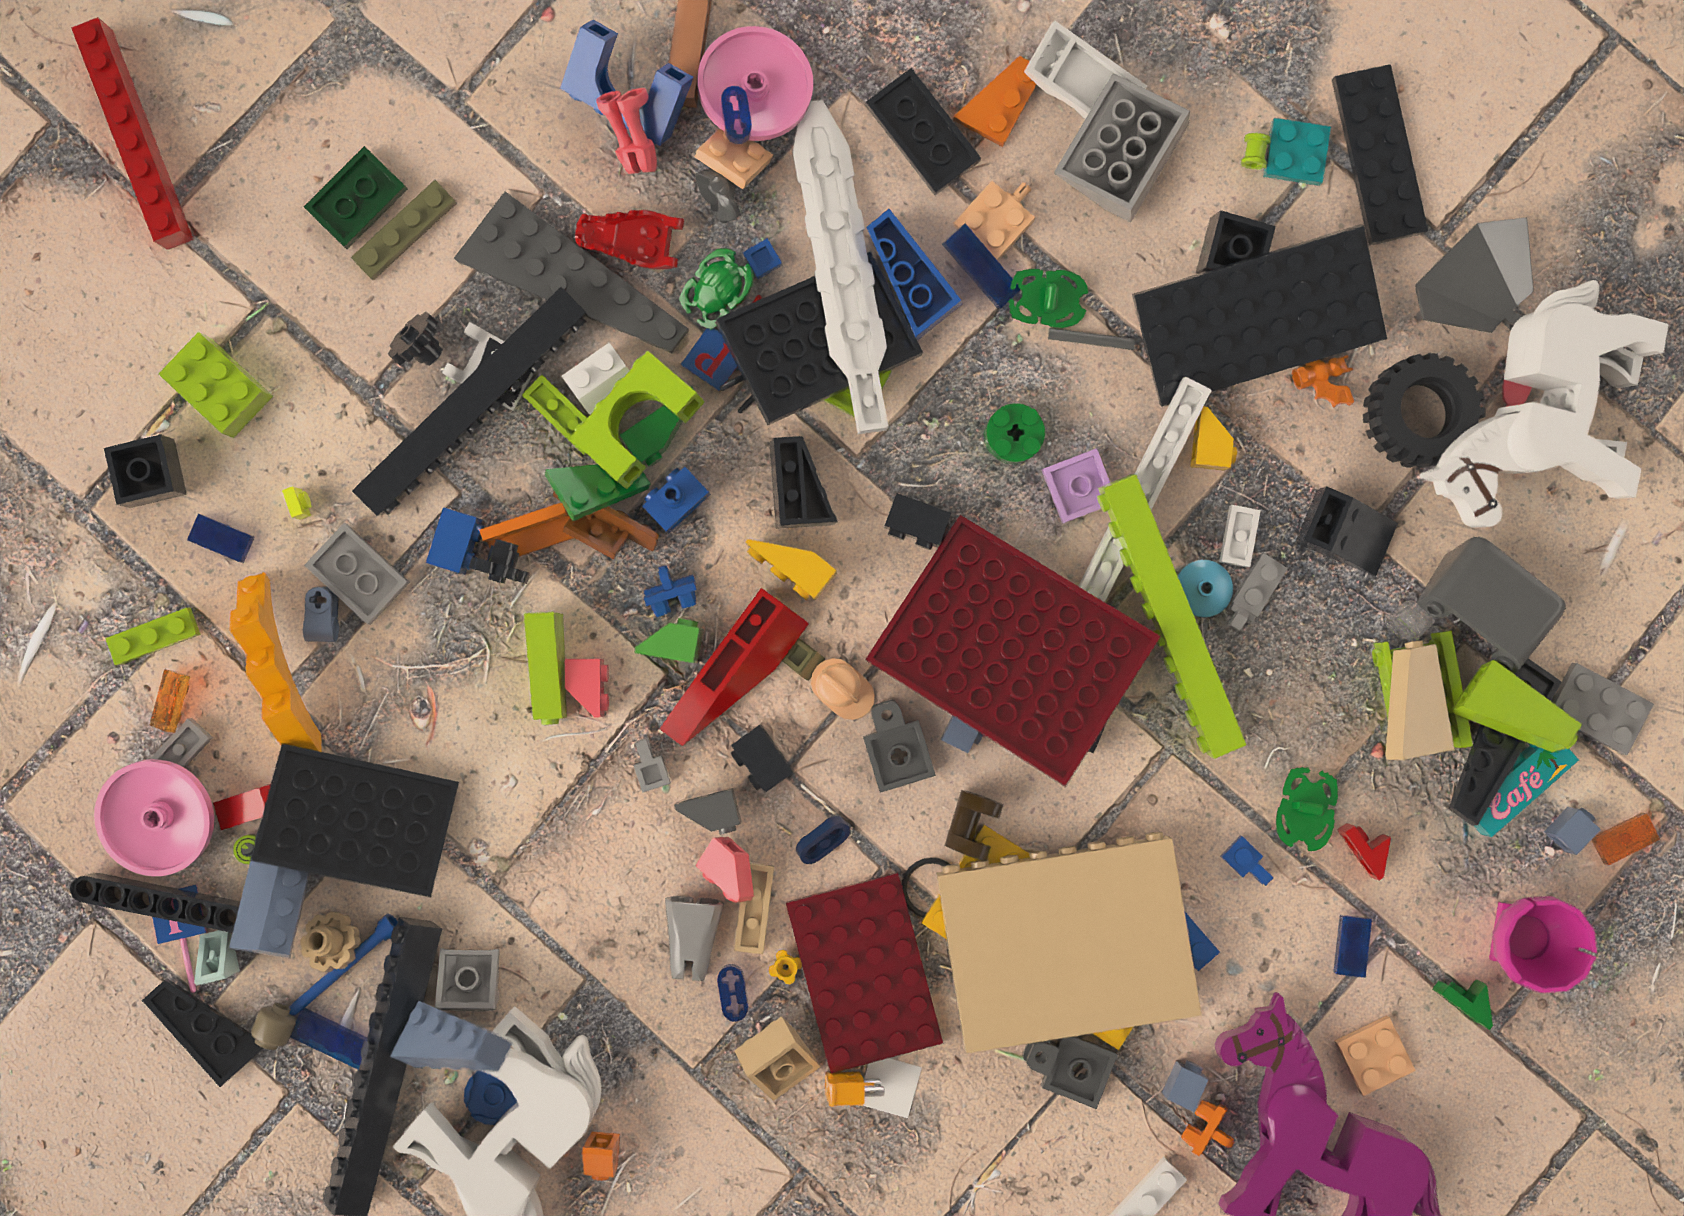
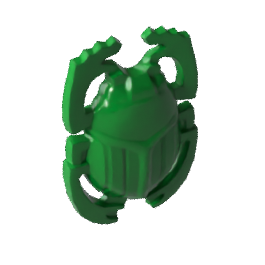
M729 248L716 249L708 254L700 263L695 273V276L700 279L698 281L695 277L689 279L679 297L683 309L688 314L692 312L689 305L698 307L702 311L704 320L699 318L697 323L706 329L713 330L717 327L716 319H709V314L719 311L721 313L719 317L731 313L726 309L727 306L732 310L735 309L746 299L753 285L754 275L752 268L749 264L738 266L735 263L734 257L736 251ZM718 257L725 258V261H716L709 266L707 265L712 259ZM742 276H744V279H745L744 290H743L741 296H739V294H740V292H741V288H742ZM694 287V301L691 302L689 299L690 290Z
M1040 269L1016 271L1010 288L1014 290L1018 283L1022 296L1016 303V306L1012 298L1008 301L1011 318L1024 323L1037 324L1038 317H1041V324L1054 328L1074 326L1083 319L1086 309H1082V306L1079 304V298L1084 294H1088V286L1081 276L1065 270L1046 271V278L1042 277L1043 270ZM1035 276L1034 281L1022 285L1024 278ZM1061 276L1069 277L1075 282L1077 288H1074L1069 281L1061 278ZM1023 306L1031 312V316L1023 315L1019 307ZM1072 312L1074 313L1070 319L1064 322H1056V320L1063 319Z
M1308 767L1291 769L1282 790V794L1289 796V800L1282 798L1280 807H1278L1275 822L1276 832L1280 840L1289 847H1292L1293 843L1300 840L1305 842L1308 851H1316L1327 844L1333 832L1335 823L1334 809H1328L1329 805L1335 807L1337 804V779L1333 778V775H1329L1328 772L1320 771L1319 776L1325 779L1312 783L1302 774L1310 772ZM1296 778H1302V782L1298 787L1292 790L1291 785ZM1323 783L1327 784L1330 788V798H1327L1324 793ZM1282 814H1284L1285 824L1291 832L1289 834H1287V832L1284 829L1282 823ZM1326 824H1328L1326 833L1320 839L1315 840L1314 837L1319 835L1326 827Z

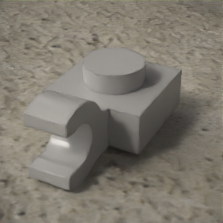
M648 738L637 741L635 744L641 762L635 763L633 766L642 793L670 784L671 780L663 756L653 757Z

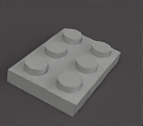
M343 523L304 565L368 625H371L410 583L346 523Z
M1571 663L1552 700V703L1582 724L1578 730L1579 732L1622 755H1628L1654 705L1650 701L1578 663Z

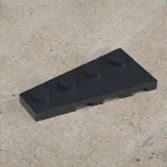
M169 979L161 982L142 999V1002L219 1087L229 1081L264 1049L255 1043V1038L250 1032Z

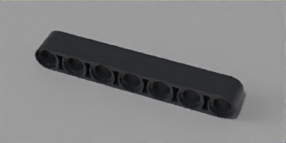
M90 873L77 877L70 885L71 896L78 902L233 933L235 923L228 919L229 909L233 910L237 916L241 902L102 873ZM87 881L93 886L92 894L86 889ZM115 887L121 890L122 896L120 900L114 894ZM144 892L150 897L149 906L143 901ZM172 898H175L179 903L178 911H175L171 906ZM200 904H204L207 907V917L200 914Z

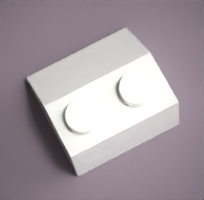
M607 343L562 375V377L586 411L591 414L595 405L607 397L613 390L614 384L619 379L624 378L629 369L612 345Z

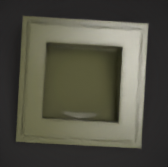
M798 638L782 662L809 681L816 666L824 661L825 658Z

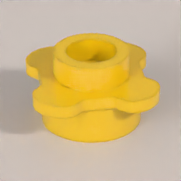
M779 950L776 953L777 959L774 965L769 967V974L772 977L784 980L786 984H792L795 981L797 970L802 968L801 960L799 957L794 958L788 955L786 950ZM787 964L788 969H783V965Z

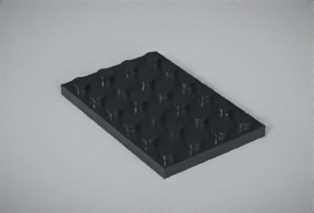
M870 251L867 253L868 262L872 265L875 280L873 289L878 315L882 319L887 344L878 370L880 375L920 357L923 351ZM815 276L716 319L715 323L767 425L849 389L848 378L829 354L825 326L827 324L821 292L817 289Z
M282 743L250 861L431 898L459 782Z

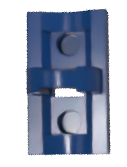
M667 565L658 568L662 584L644 590L646 606H651L656 617L671 612L668 602L670 598L678 596L682 608L696 605V581L694 575L672 581Z

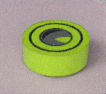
M248 834L240 837L235 842L233 852L239 862L250 864L257 835Z

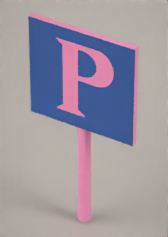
M197 884L179 888L198 893ZM172 898L171 906L175 911H178L179 903L175 898ZM200 904V906H199V911H200V914H201L202 916H204V915H203V911H202V906H201V904ZM152 917L157 944L180 939L190 992H196L186 938L207 933L206 928Z

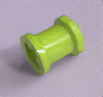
M1262 133L1246 134L1244 141L1247 143L1245 157L1241 160V166L1257 170L1266 168V147L1270 144L1271 137Z

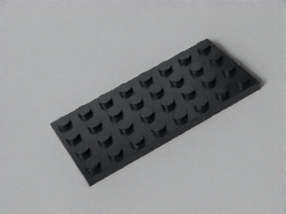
M1361 224L1132 294L1161 407L1170 404L1183 377H1187L1211 389V392L1387 339L1365 228Z

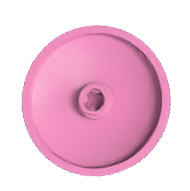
M747 26L728 31L708 47L699 65L697 88L704 111L720 129L740 139L764 141L786 134L803 119L812 98L813 75L804 52L789 37L770 28Z
M148 759L123 767L105 782L96 800L95 826L103 847L117 863L137 874L166 876L181 871L203 854L213 834L214 811L208 792L199 779L190 771L170 761Z

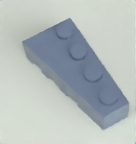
M418 1001L390 1056L415 1068L430 1067L432 1069H441L443 1067L452 1070L467 1068L472 1071L499 1072L513 1043L486 1029Z

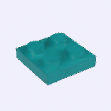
M1274 118L1271 122L1269 135L1271 142L1267 148V167L1264 168L1263 177L1320 186L1323 183L1331 127Z

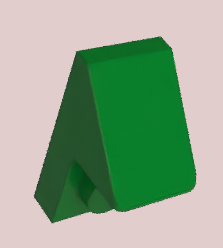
M1476 979L1466 992L1452 981L1447 985L1438 980L1432 989L1479 1025L1488 1030L1493 1027L1488 988L1485 983Z

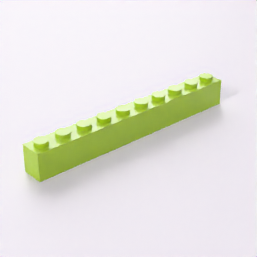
M1130 474L1099 487L1098 503L1103 512H1108L1112 521L1108 523L1113 538H1118L1123 548L1119 550L1121 559L1125 566L1130 565L1134 575L1130 577L1136 593L1141 592L1145 602L1141 604L1142 610L1148 620L1152 619L1156 629L1153 632L1161 636L1157 645L1159 647L1163 646L1167 656L1163 658L1165 666L1170 674L1174 673L1178 682L1174 685L1178 697L1181 701L1185 699L1189 709L1185 711L1190 725L1192 727L1196 726L1199 734L1196 741L1203 754L1207 753V755L1216 759L1246 746L1242 732L1137 475Z

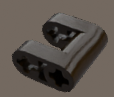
M961 790L944 846L972 858L987 861L991 846L974 839L981 813L1000 818L1004 804L969 791Z

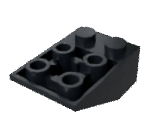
M1326 486L1316 490L1295 543L1365 573L1377 576L1398 523L1359 500Z

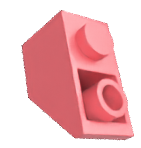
M565 659V689L593 717H604V711L609 710V695L604 694V682L609 680V666L604 665V659Z
M714 837L699 859L696 867L703 872V877L707 881L716 884L723 890V895L728 900L735 903L751 901L754 897L749 854L730 837Z

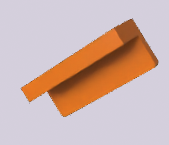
M561 502L479 530L482 540L488 542L489 548L491 545L494 546L496 539L519 545L517 550L520 553L519 557L574 539L563 532L570 516Z

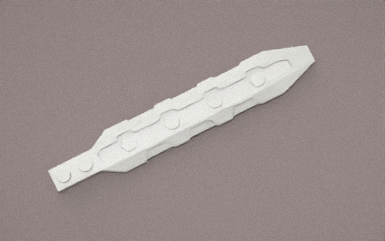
M811 101L805 116L797 125L792 153L797 180L801 183L806 210L804 218L807 235L811 238L816 264L814 273L817 289L821 292L827 324L825 326L829 354L848 378L858 434L887 431L888 421L878 374L887 344L882 319L878 315L873 289L875 280L872 265L868 262L863 236L865 228L862 212L858 209L853 183L854 169L850 148L824 101Z

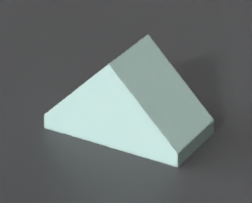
M217 930L200 935L194 980L196 985L226 979L240 972L236 951L229 948L232 938L230 932Z

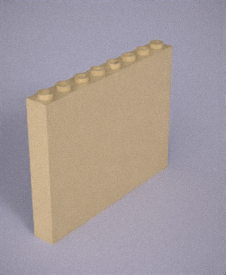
M1152 832L1145 834L1146 839L1134 841V836L1121 837L1116 839V844L1105 845V841L1088 843V848L1076 850V846H1065L1058 848L1059 853L1047 855L1046 850L1034 851L1029 853V858L1018 859L1017 855L1001 857V862L989 864L988 860H978L971 862V867L960 869L959 864L943 866L942 872H936L966 1054L1202 1016L1173 839L1171 837L1163 836V832Z

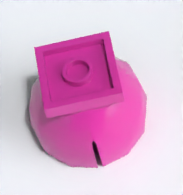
M1553 896L1527 897L1519 899L1513 904L1498 902L1489 959L1497 961L1514 983L1537 993L1568 991L1587 978L1596 956L1580 951L1578 948L1597 953L1595 930L1578 908Z

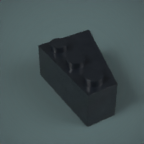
M803 436L773 438L769 442L776 529L828 526L837 523L838 520L831 509L826 491L821 485L816 473V467Z

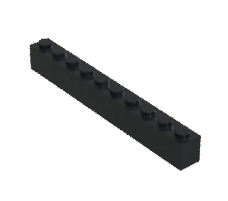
M560 287L368 474L352 492L376 516L382 515L384 512L390 515L401 504L398 499L405 492L410 495L420 486L421 482L418 479L425 472L429 475L432 474L442 464L439 459L446 452L451 455L461 446L462 442L459 439L466 432L470 435L473 434L483 424L480 419L487 412L492 415L503 405L504 402L501 398L508 391L514 394L525 383L522 378L529 371L534 374L544 365L545 361L542 358L549 351L553 354L556 353L566 343L563 338L570 331L575 334L586 324L587 321L584 317L587 313Z
M399 917L397 925L392 930V945L390 953L384 960L385 972L383 980L378 985L376 991V1007L369 1018L370 1030L367 1041L363 1043L361 1048L362 1060L360 1068L354 1075L352 1099H349L346 1106L347 1118L345 1126L339 1133V1149L337 1156L333 1158L331 1163L332 1175L329 1186L324 1190V1205L333 1216H368L407 1067L406 1063L390 1055L409 1020L411 1012L415 1009L418 1001H424L442 928L432 921Z

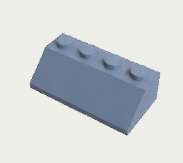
M250 861L229 948L291 958L310 873Z

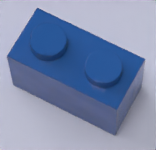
M443 507L426 563L465 575L467 570H471L469 564L471 557H475V554L472 553L475 543H479L482 538L479 530L484 528L481 525L483 520Z

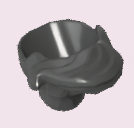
M711 168L696 173L695 177L700 193L711 205L710 212L715 214L718 221L725 224L727 221L736 220L740 210L734 201L735 184Z

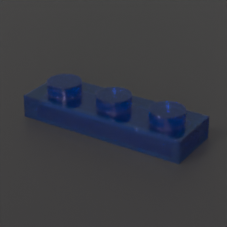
M966 223L962 224L942 243L945 249L997 309H1001L1020 291L1018 284L1014 290L1010 288L1013 278Z
M307 1008L301 1010L290 1036L359 1070L362 1060V1045L367 1041V1037Z

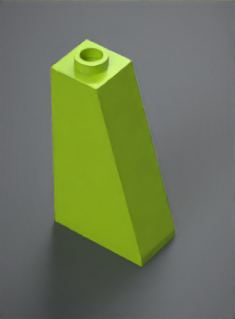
M556 612L524 613L533 720L541 719V725L559 724V719L567 718L563 614Z
M1495 660L1479 667L1451 709V712L1458 716L1550 752L1571 748L1577 741L1579 736L1576 733L1582 726L1581 723Z

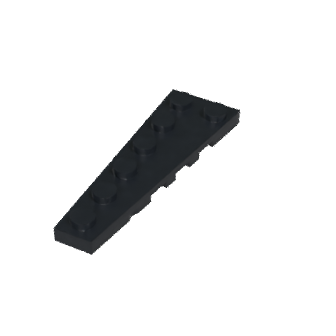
M1529 658L1514 673V675L1550 701L1562 681ZM1480 724L1448 809L1470 825H1478L1527 742Z

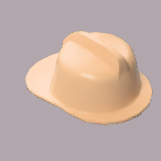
M835 658L824 660L816 666L811 678L813 692L835 714L844 719L855 720L862 718L870 712L875 698L873 687L856 669L842 659Z

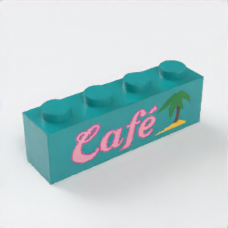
M1528 743L1529 746L1519 754L1478 825L1474 826L1481 835L1493 837L1579 761L1575 754L1566 748L1550 752Z

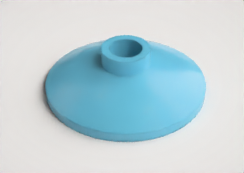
M1198 560L1186 565L1178 574L1194 616L1211 617L1219 614L1228 606L1233 594V583L1227 570L1220 564L1210 560ZM1203 583H1208L1211 586L1208 594L1204 593L1201 589Z

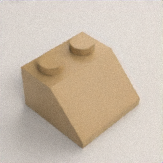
M782 1016L734 1050L746 1076L773 1101L821 1067L796 1030Z

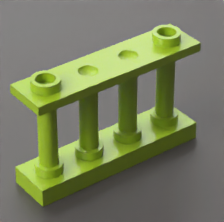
M1452 631L1430 633L1431 640L1423 645L1436 644L1454 747H1472L1473 743L1468 719L1451 712V709L1463 693ZM1389 642L1374 643L1375 649L1372 650V659L1374 665L1378 666L1388 718L1393 651L1405 649V647L1390 649Z

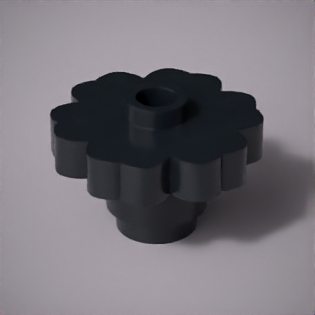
M427 311L421 314V316L417 314L396 334L390 344L391 349L388 355L399 365L405 361L410 362L413 358L419 363H425L427 366L432 365L443 351L439 346V341L433 337L437 331L435 327L438 321Z
M496 539L494 546L491 545L487 561L471 557L469 564L471 569L489 573V580L505 584L506 578L527 584L530 575L529 572L515 569L520 554L517 552L519 545Z

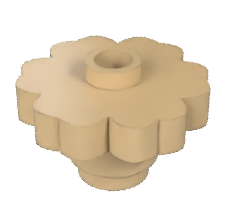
M329 912L327 915H316L306 924L307 934L300 940L302 956L310 958L309 964L311 968L318 969L321 972H331L333 969H345L349 963L354 961L355 952L353 949L359 947L361 941L359 929L351 926V918L348 915H343L340 912Z

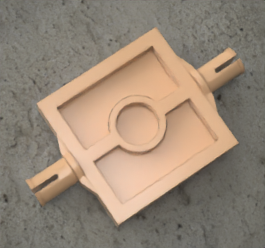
M991 181L954 222V227L965 236L968 242L957 254L962 261L967 262L977 250L985 253L997 263L1035 221V217L1021 204L1023 198L1031 191V188L1028 185L1026 186V183L1022 182L1015 192L1011 194L1005 192Z

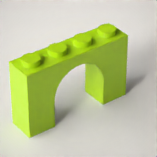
M649 351L636 359L632 369L624 378L619 379L614 384L613 390L605 399L595 405L590 416L577 425L573 435L570 437L577 446L626 489L630 487L647 467L627 451L620 441L619 424L624 413L638 402L646 400L657 401L666 406L686 424L705 403L697 392Z

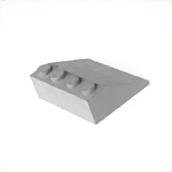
M1113 73L1054 173L1105 210L1131 223L1189 125L1190 111Z

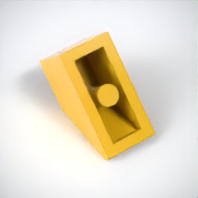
M1203 406L1194 424L1190 467L1225 471L1231 468V464L1235 463L1237 447H1233L1234 438L1206 406Z

